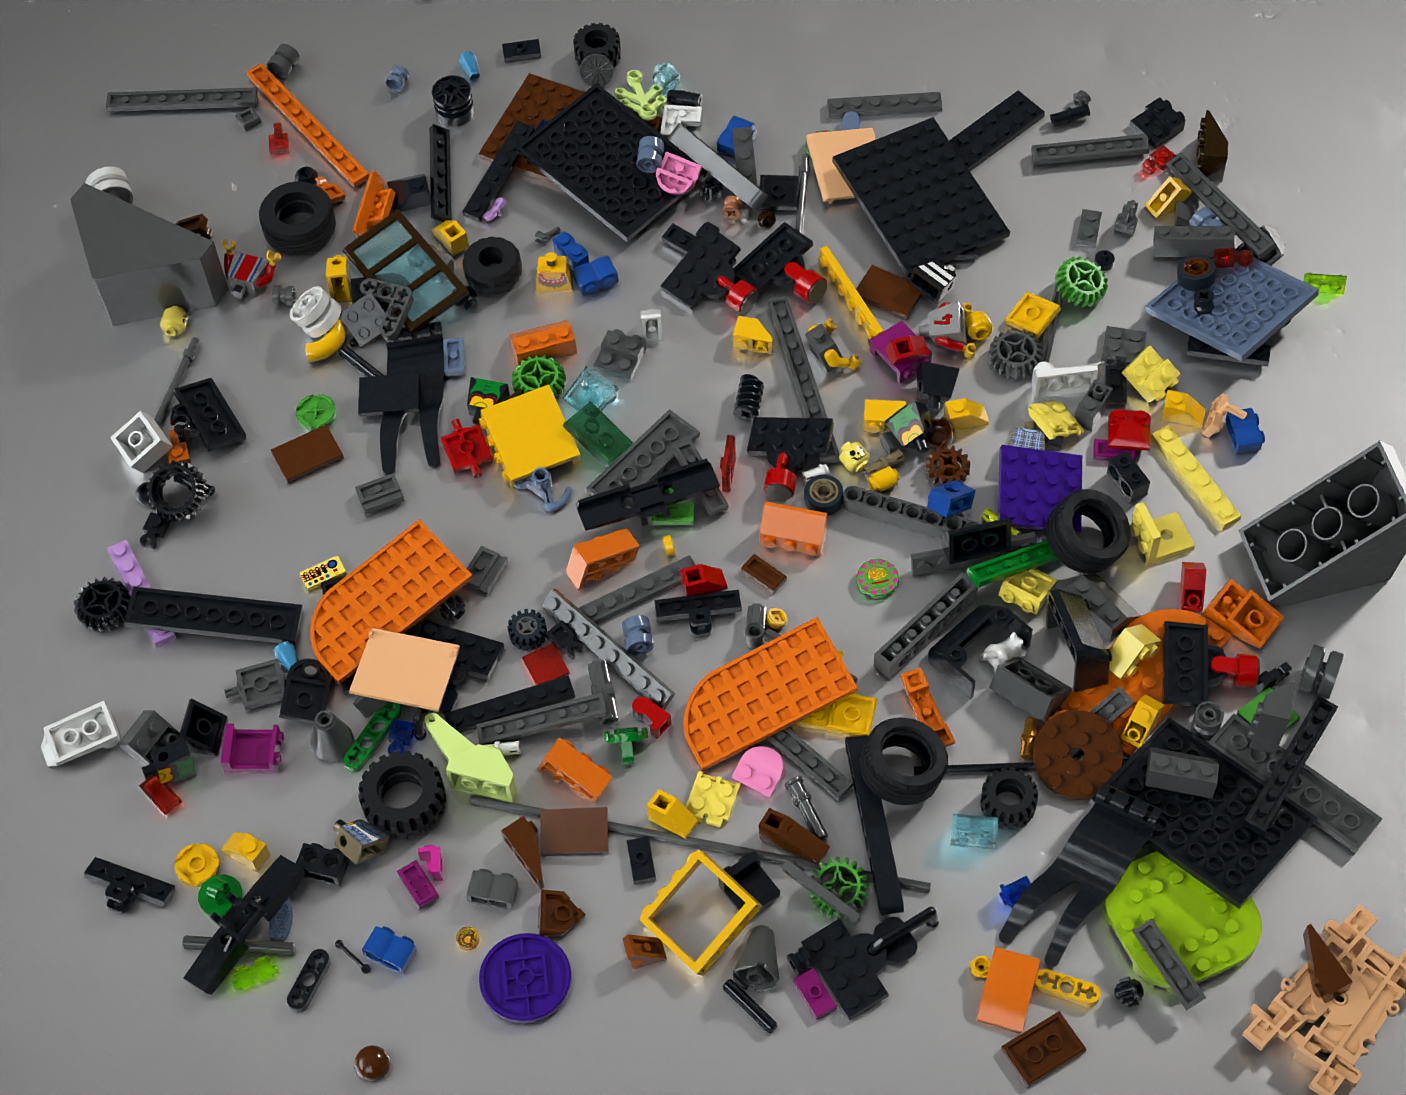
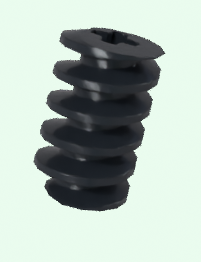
M744 374L740 377L739 389L737 390L736 403L733 410V415L736 418L745 420L759 415L760 403L762 402L761 396L765 386L756 376Z

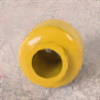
M975 311L965 318L966 331L971 339L976 341L984 340L992 333L993 326L985 312Z

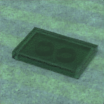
M591 401L563 424V427L605 468H608L633 444Z

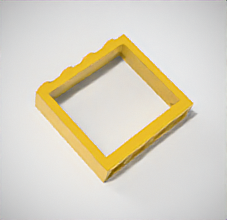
M698 849L688 856L684 867L678 869L672 875V881L658 891L654 902L648 904L642 910V916L639 920L696 974L704 976L763 906L712 858ZM703 863L734 891L745 904L701 956L694 961L652 920L699 865Z

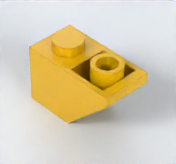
M446 220L431 229L433 235L452 256L469 247L467 233L456 220Z
M738 316L733 332V347L755 350L761 353H772L773 338L760 321L754 318Z
M1145 694L1138 700L1120 738L1140 748L1154 728L1165 705Z
M658 789L646 805L650 821L685 839L698 823V820L678 798Z

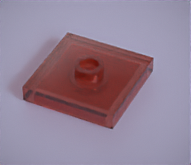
M727 435L724 457H721L720 460L722 492L730 493L736 463V440L734 435Z

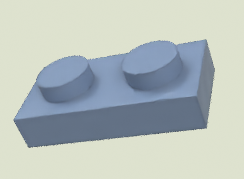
M443 339L445 376L465 375L464 339Z

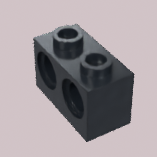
M1127 451L1109 460L1107 474L1129 503L1148 494L1150 480Z
M303 843L296 864L304 869V878L340 887L349 861L347 856L337 848L330 850L317 843H311V845ZM310 858H317L314 862H307ZM338 863L336 867L328 868L330 864Z

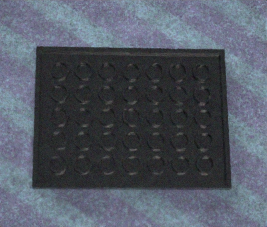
M597 83L516 147V152L626 242L683 196L669 194L662 190L658 184L656 172L646 173L638 169L636 162L640 140L646 136H654L664 142L662 160L665 153L669 152L696 163ZM702 168L696 184L707 176V171Z
M934 117L835 155L832 158L833 164L907 278H910L914 267L933 260H938L944 264L958 258L959 255L965 252H971L975 248H983L1010 236V230Z
M1170 717L1106 782L1163 809L1164 813L1162 817H1159L1156 829L1146 844L1238 909L1245 904L1315 825L1318 819L1312 813L1288 797H1285L1263 836L1243 826L1244 819L1266 782ZM1150 747L1217 759L1219 771L1213 798L1145 786ZM1097 793L1090 800L1092 806L1094 805ZM1108 794L1105 804L1109 805L1113 794ZM1129 801L1124 810L1127 814L1132 805ZM1146 812L1143 819L1144 822H1148L1152 812Z

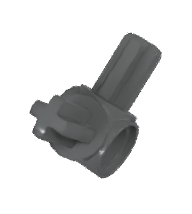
M1135 200L1128 201L1127 205L1123 206L1122 213L1117 216L1114 231L1134 235L1138 221L1135 214L1139 206Z

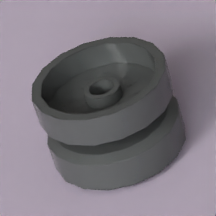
M1314 644L1310 656L1306 658L1301 673L1303 677L1299 689L1310 693L1316 681L1320 682L1317 689L1318 696L1329 699L1344 654L1332 651L1328 656L1327 662H1323L1326 652L1325 648Z

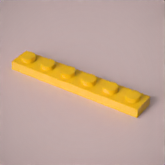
M828 246L820 248L818 260L821 267L827 270L830 281L835 282L837 285L838 293L846 299L849 310H853L856 314V320L859 325H863L868 339L871 340L884 332Z

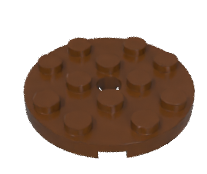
M1083 710L1066 711L1051 718L1038 732L1033 747V763L1042 783L1055 794L1074 800L1092 798L1099 791L1102 784L1106 783L1121 768L1123 761L1122 744L1115 729L1099 715ZM1074 749H1081L1084 752V758L1080 761H1075L1071 756V752Z

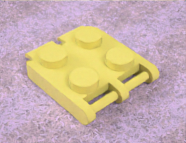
M1061 402L1030 404L1032 407H1028L1029 416L1050 440L1058 436L1065 438L1071 434H1084L1083 427Z
M699 770L686 808L698 822L702 823L704 817H707L706 824L722 828L723 822H729L742 783L723 780L721 776L717 778L704 774V771Z

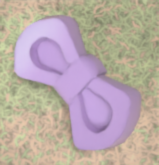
M503 198L496 199L493 203V208L483 215L484 219L489 222L495 219L497 215L500 217L502 215L500 210L506 206V201Z

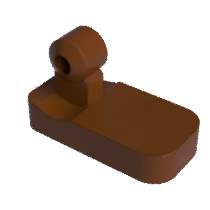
M204 214L179 220L176 225L193 233L201 234L200 236L211 239L213 230L207 227L208 218Z

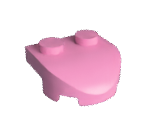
M666 152L661 168H657L656 178L659 186L665 192L673 195H683L694 188L702 166Z
M754 747L743 754L731 778L772 798L780 780L784 779L786 768L782 756L777 751L768 747Z

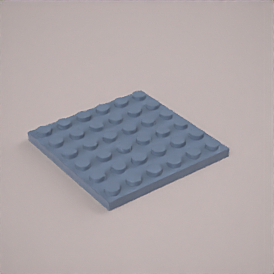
M1235 249V257H1209L1215 262L1216 266L1215 282L1210 288H1207L1214 293V310L1211 313L1199 314L1194 310V293L1196 291L1182 288L1178 283V279L1145 306V312L1243 362L1319 295V289Z

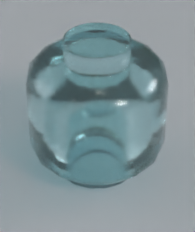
M660 63L654 68L652 77L660 89L663 88V91L674 90L679 85L680 74L671 63Z

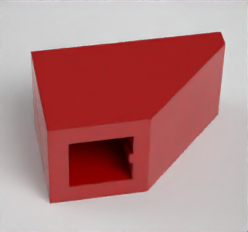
M909 335L890 340L885 347L891 367L930 356L924 336Z
M1182 562L1180 582L1181 610L1203 611L1207 571L1204 563Z
M703 564L680 569L681 583L686 596L714 593L728 589L722 569Z

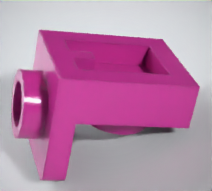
M426 845L424 848H418L419 858L421 861H427V871L432 874L433 880H443V854L440 846Z

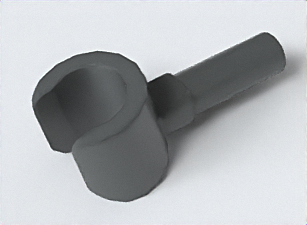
M556 227L547 233L537 231L535 242L546 245L549 238L559 232L560 228Z

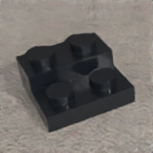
M1159 97L1145 106L1143 113L1130 120L1129 126L1139 135L1146 134L1148 143L1157 148L1182 132L1186 120L1182 112H1176L1172 109V105L1168 100L1163 101Z

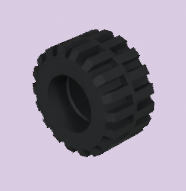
M591 23V25H585L583 29L580 28L578 33H575L573 45L575 60L578 66L590 54L606 56L612 62L613 68L614 65L619 63L621 59L620 38L615 28H610L608 24Z
M1006 767L1001 768V772L995 770L992 772V776L989 775L986 778V782L983 783L980 800L981 810L984 811L986 819L990 818L991 824H999L998 828L1003 829V826H1008V830L1013 829V826H1016L1018 829L1022 827V823L1027 824L1035 814L1038 801L1037 785L1035 781L1031 782L1032 777L1029 774L1025 776V771L1021 769L1019 772L1015 771L1013 767L1010 770H1006ZM1003 792H1012L1018 795L1022 801L1015 805H1007L1002 803L997 798V795Z

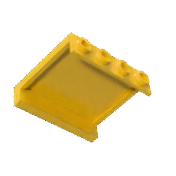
M549 385L480 410L481 418L478 419L482 430L486 429L488 444L490 447H494L496 451L494 453L495 460L498 465H502L504 469L502 471L503 478L506 483H510L512 488L515 487L516 481L532 476V472L536 468L548 470L569 461L573 465L580 462L581 454Z

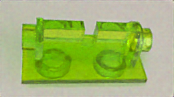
M1308 272L1304 274L1303 281L1318 288L1319 293L1344 294L1347 276H1341V274H1312Z
M265 955L255 959V965L247 968L246 964L233 968L234 973L229 975V977L235 976L236 978L235 981H232L235 990H243L256 984L253 978L255 974H257L260 982L275 977V974L279 971L276 964L271 965L270 963L271 960H274V957L269 959Z

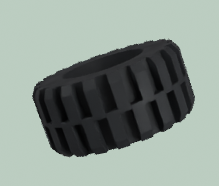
M398 751L391 752V755L388 757L385 755L379 757L380 761L377 763L373 761L369 765L370 770L364 771L362 775L363 781L359 782L358 787L360 792L358 794L359 802L368 823L388 833L391 839H396V836H400L401 840H406L411 835L415 838L420 836V832L423 830L425 832L431 830V824H437L440 820L439 814H443L445 810L444 803L446 802L445 787L437 766H434L429 758L424 759L422 754L415 753L412 755L411 751H403V754H398ZM412 782L423 788L419 799L408 807L391 808L382 802L387 790L395 784Z

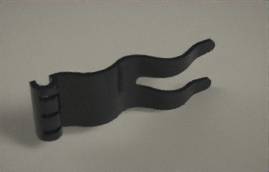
M441 321L425 325L414 333L417 334V338L412 339V334L406 327H402L398 335L399 341L386 340L388 351L387 375L419 373L420 426L425 455L430 468H437L441 463L438 444V418L444 398V350ZM430 331H435V335L431 336ZM407 413L388 414L382 417L380 451L382 470L385 475H390L396 471L398 437L401 424Z
M1103 783L1096 795L1093 807L1078 824L1057 859L1025 889L1015 903L999 934L1000 941L1006 945L1012 943L1044 902L1071 883L1080 882L1082 889L1064 911L1044 958L1047 966H1057L1078 927L1114 891L1136 855L1151 838L1156 829L1157 821L1160 816L1162 817L1164 810L1114 786ZM1111 793L1113 796L1109 805L1105 804L1108 794ZM1129 801L1132 805L1127 814L1124 810ZM1150 811L1152 813L1146 823L1143 819L1146 812Z

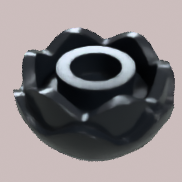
M302 167L297 170L295 181L315 185L317 183L315 178L318 177V173L312 167Z
M149 482L139 485L135 492L136 500L145 506L152 505L148 503L149 496L146 495Z

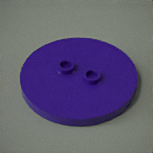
M533 933L516 934L498 942L485 956L479 973L480 990L487 1006L499 1017L510 1022L523 1024L543 1020L555 1013L565 1002L572 983L570 963L562 948L551 939Z

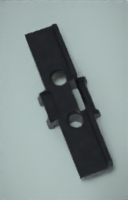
M706 458L657 474L654 481L630 488L629 484L578 500L576 509L585 531L635 516L640 517L641 525L644 527L648 525L647 517L662 513L663 519L670 518L669 505L720 487L711 462ZM668 488L674 490L671 495H665L664 491ZM623 503H628L631 508L623 507Z
M280 855L251 887L243 899L240 897L236 898L234 894L229 892L225 898L232 906L222 918L215 912L209 917L220 928L206 944L183 979L204 993L212 995L249 947L245 944V938L262 917L270 922L305 877L304 869ZM229 935L230 938L227 944H223L224 938Z

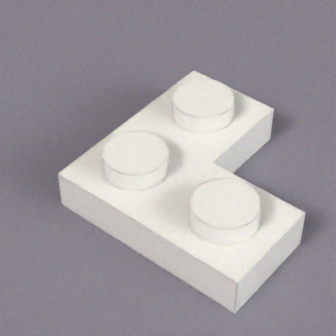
M664 105L660 134L668 138L678 123L683 126H700L702 107Z

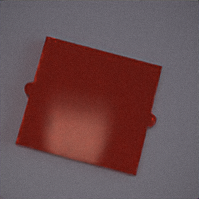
M552 643L540 649L536 648V651L522 657L536 685L570 674L559 651Z

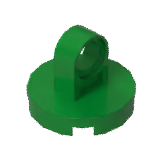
M637 727L614 729V734H610V731L604 732V742L621 743L623 765L634 764L632 741L648 738V729L646 727H643L642 731H638Z
M226 874L215 875L205 881L198 892V902L202 911L208 917L213 912L223 917L232 906L225 898L229 892L234 894L236 898H244L240 882Z

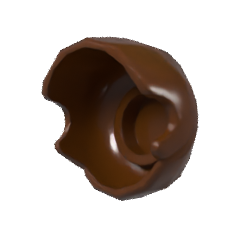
M945 417L931 420L935 433L926 441L933 449H936V447L943 449L944 445L948 446L953 441L955 435L952 423Z
M374 1045L361 1049L354 1061V1070L357 1077L370 1082L384 1078L390 1068L391 1060L389 1054L383 1048Z

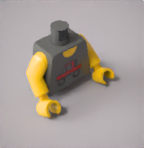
M830 318L824 324L812 325L807 329L806 339L827 372L836 367H850L856 370L862 363V361L858 360L859 356L853 354L850 359L842 357L836 343L830 336L838 327L832 324L833 319Z

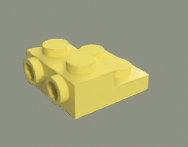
M1151 345L1146 347L1121 372L1147 403L1162 399L1166 395L1164 390L1167 387L1170 389L1179 381L1177 377L1181 374L1168 358L1163 360Z
M1033 568L1006 578L1002 582L998 595L1006 603L1013 602L1021 606L1024 612L1037 614L1045 604L1047 591L1054 589L1058 580Z

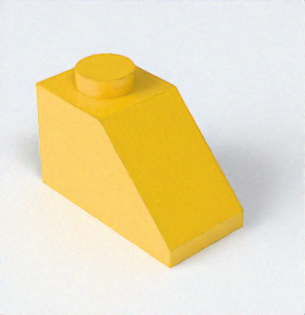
M1169 176L1144 206L1159 219L1174 210L1176 201L1184 203L1192 193V190L1181 179Z
M1167 390L1161 420L1202 428L1206 409L1187 393Z
M966 398L945 402L944 417L952 423L954 431L989 425L984 405Z
M865 399L864 431L872 433L885 432L889 429L886 422L906 408V401Z
M234 832L221 849L222 852L255 872L260 870L271 855L265 843L248 833Z

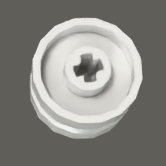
M103 167L90 173L87 177L86 184L132 204L134 197L126 173L122 169Z
M316 286L307 290L298 298L291 309L290 318L298 326L302 327L303 331L310 337L316 338L325 334L333 327L341 314L342 308L338 302L329 297L324 289Z

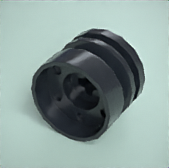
M454 75L442 77L432 87L431 93L436 117L446 126L457 127L464 125L474 116L475 109L469 82L465 78Z

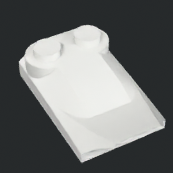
M1048 362L1038 363L1034 367L1032 375V394L1034 400L1086 394L1093 381H1097L1102 376L1105 362L1074 367H1053Z
M102 701L44 727L45 734L41 749L47 766H58L99 748H112L119 742L120 735L105 701Z

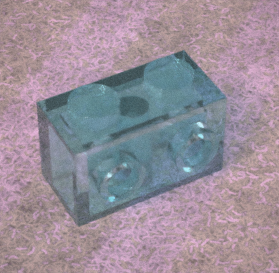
M953 814L950 845L995 849L998 818Z

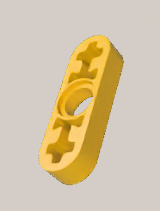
M1048 969L1038 971L1034 987L1039 992L1087 1007H1093L1099 1002L1101 991L1097 985ZM1043 976L1048 978L1046 985L1041 984L1040 979H1043ZM1055 979H1056V980H1058L1057 986H1056V989H1053V986H1054V983H1055ZM1063 983H1070L1074 990L1071 993H1064L1060 986ZM1078 986L1081 987L1079 997L1075 996L1078 990ZM1088 990L1093 992L1091 999L1086 998L1087 995L1085 993H1088Z

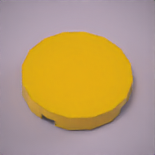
M194 843L186 846L179 852L175 860L176 875L182 883L192 887L202 886L209 878L217 875L220 868L218 854L214 848L204 843L197 845Z

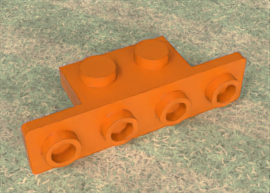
M375 170L370 173L352 229L358 237L367 232L371 226H375L389 216L396 194L392 188L383 190L385 181Z

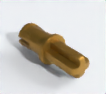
M1027 717L1025 719L1024 731L1020 736L1022 741L1020 756L1024 760L1033 757V747L1039 720L1034 717Z

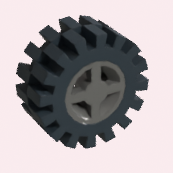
M524 609V613H521L520 610L517 611L518 616L513 614L511 616L512 620L509 619V626H507L512 644L516 645L518 649L523 646L524 651H527V647L535 650L534 645L539 648L541 646L540 642H545V633L547 632L544 617H541L539 612L536 614L533 609H531L530 613H528V609Z

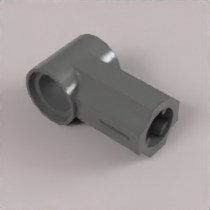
M753 603L751 606H748L745 638L746 645L751 649H756L765 643L763 634L765 633L766 607L761 604Z

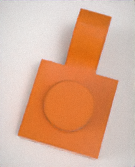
M323 176L315 178L316 182H318L316 186L322 188L328 194L332 204L345 200L346 194L335 183L329 184Z
M170 430L169 436L173 447L167 452L169 464L172 461L179 462V460L191 463L187 443H180L178 434L174 430Z

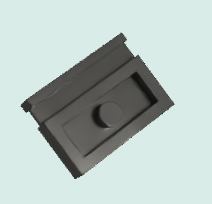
M394 473L355 487L365 515L405 501Z
M480 546L467 567L473 579L466 585L488 594L507 565L508 557H502L499 553Z

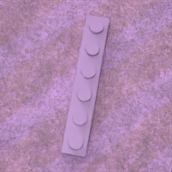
M126 539L107 548L130 595L132 594L133 587L151 588ZM148 629L156 647L176 639L174 632Z

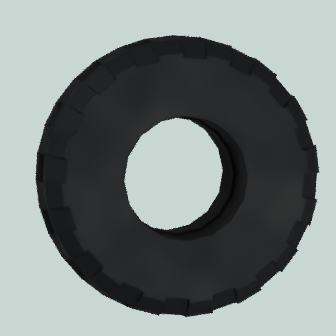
M492 236L479 239L469 246L464 253L463 271L468 284L475 290L486 294H498L509 290L519 281L522 274V260L519 250L512 242L501 237ZM489 264H499L495 267H486Z

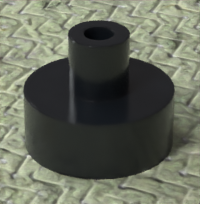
M1107 250L1099 251L1095 255V265L1101 266L1102 271L1110 270L1114 266L1115 261L1113 253Z

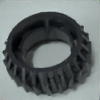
M180 460L179 462L172 461L170 464L165 462L163 467L159 466L156 472L153 471V476L149 478L150 482L147 485L148 493L146 495L149 496L148 503L152 504L151 509L156 510V514L162 515V518H169V520L174 522L176 520L183 522L184 518L190 520L191 515L196 516V512L202 510V505L206 504L205 498L208 497L206 494L208 487L205 486L207 480L202 478L203 473L199 472L198 468L192 466V464ZM183 475L191 482L192 495L189 497V502H185L181 507L173 508L164 501L163 487L166 485V480H170L172 476Z

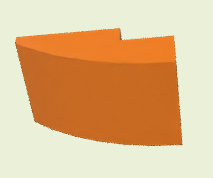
M1232 579L1224 584L1201 613L1234 637L1257 648L1263 646L1284 619L1282 614L1253 590L1247 592Z
M995 947L981 998L977 1021L1022 1033L1041 959Z

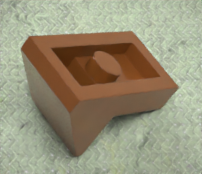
M629 934L622 938L628 960H630L633 969L667 959L662 941L659 938Z

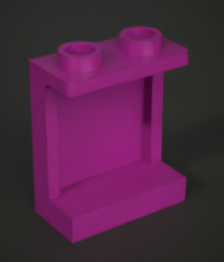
M900 321L870 340V353L874 357L880 355L891 367L885 349L890 340L909 335L916 336V334L903 321ZM929 348V357L891 367L897 373V381L899 383L911 379L917 373V366L922 361L931 363L932 351Z
M226 723L220 761L224 772L277 773V767L281 765L282 754L279 750L280 745L284 744V733L280 731L278 725H273V730L236 729L235 724Z

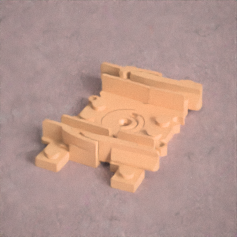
M1360 904L1344 920L1342 925L1338 924L1335 920H1329L1322 931L1328 938L1325 944L1353 981L1349 990L1340 995L1344 998V1002L1340 1003L1334 998L1324 1003L1322 998H1318L1315 995L1310 980L1308 962H1306L1294 976L1293 981L1290 978L1282 980L1280 984L1282 991L1278 993L1267 1009L1274 1018L1254 1004L1250 1009V1014L1256 1019L1242 1034L1260 1051L1277 1035L1295 1052L1293 1059L1318 1072L1310 1083L1309 1088L1319 1095H1334L1343 1081L1353 1087L1357 1085L1362 1073L1354 1066L1360 1056L1367 1055L1369 1052L1363 1046V1042L1375 1044V1035L1387 1017H1395L1400 1010L1398 1003L1406 991V948L1397 959L1365 936L1376 924L1378 918ZM1322 1016L1326 1018L1319 1028L1313 1025L1305 1037L1298 1032L1304 1027L1306 1022L1315 1023ZM1320 1051L1331 1054L1326 1062L1317 1057Z

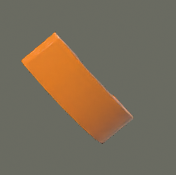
M921 667L901 674L900 677L917 720L932 728L939 735L945 747L955 744L953 735L947 723H944L929 691V684Z

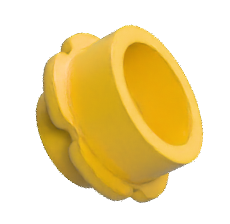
M978 956L970 963L972 974L975 977L986 978L991 961L985 956Z

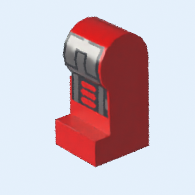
M637 697L633 701L632 710L634 718L638 721H644L649 725L651 735L658 739L672 724L671 715L646 697Z

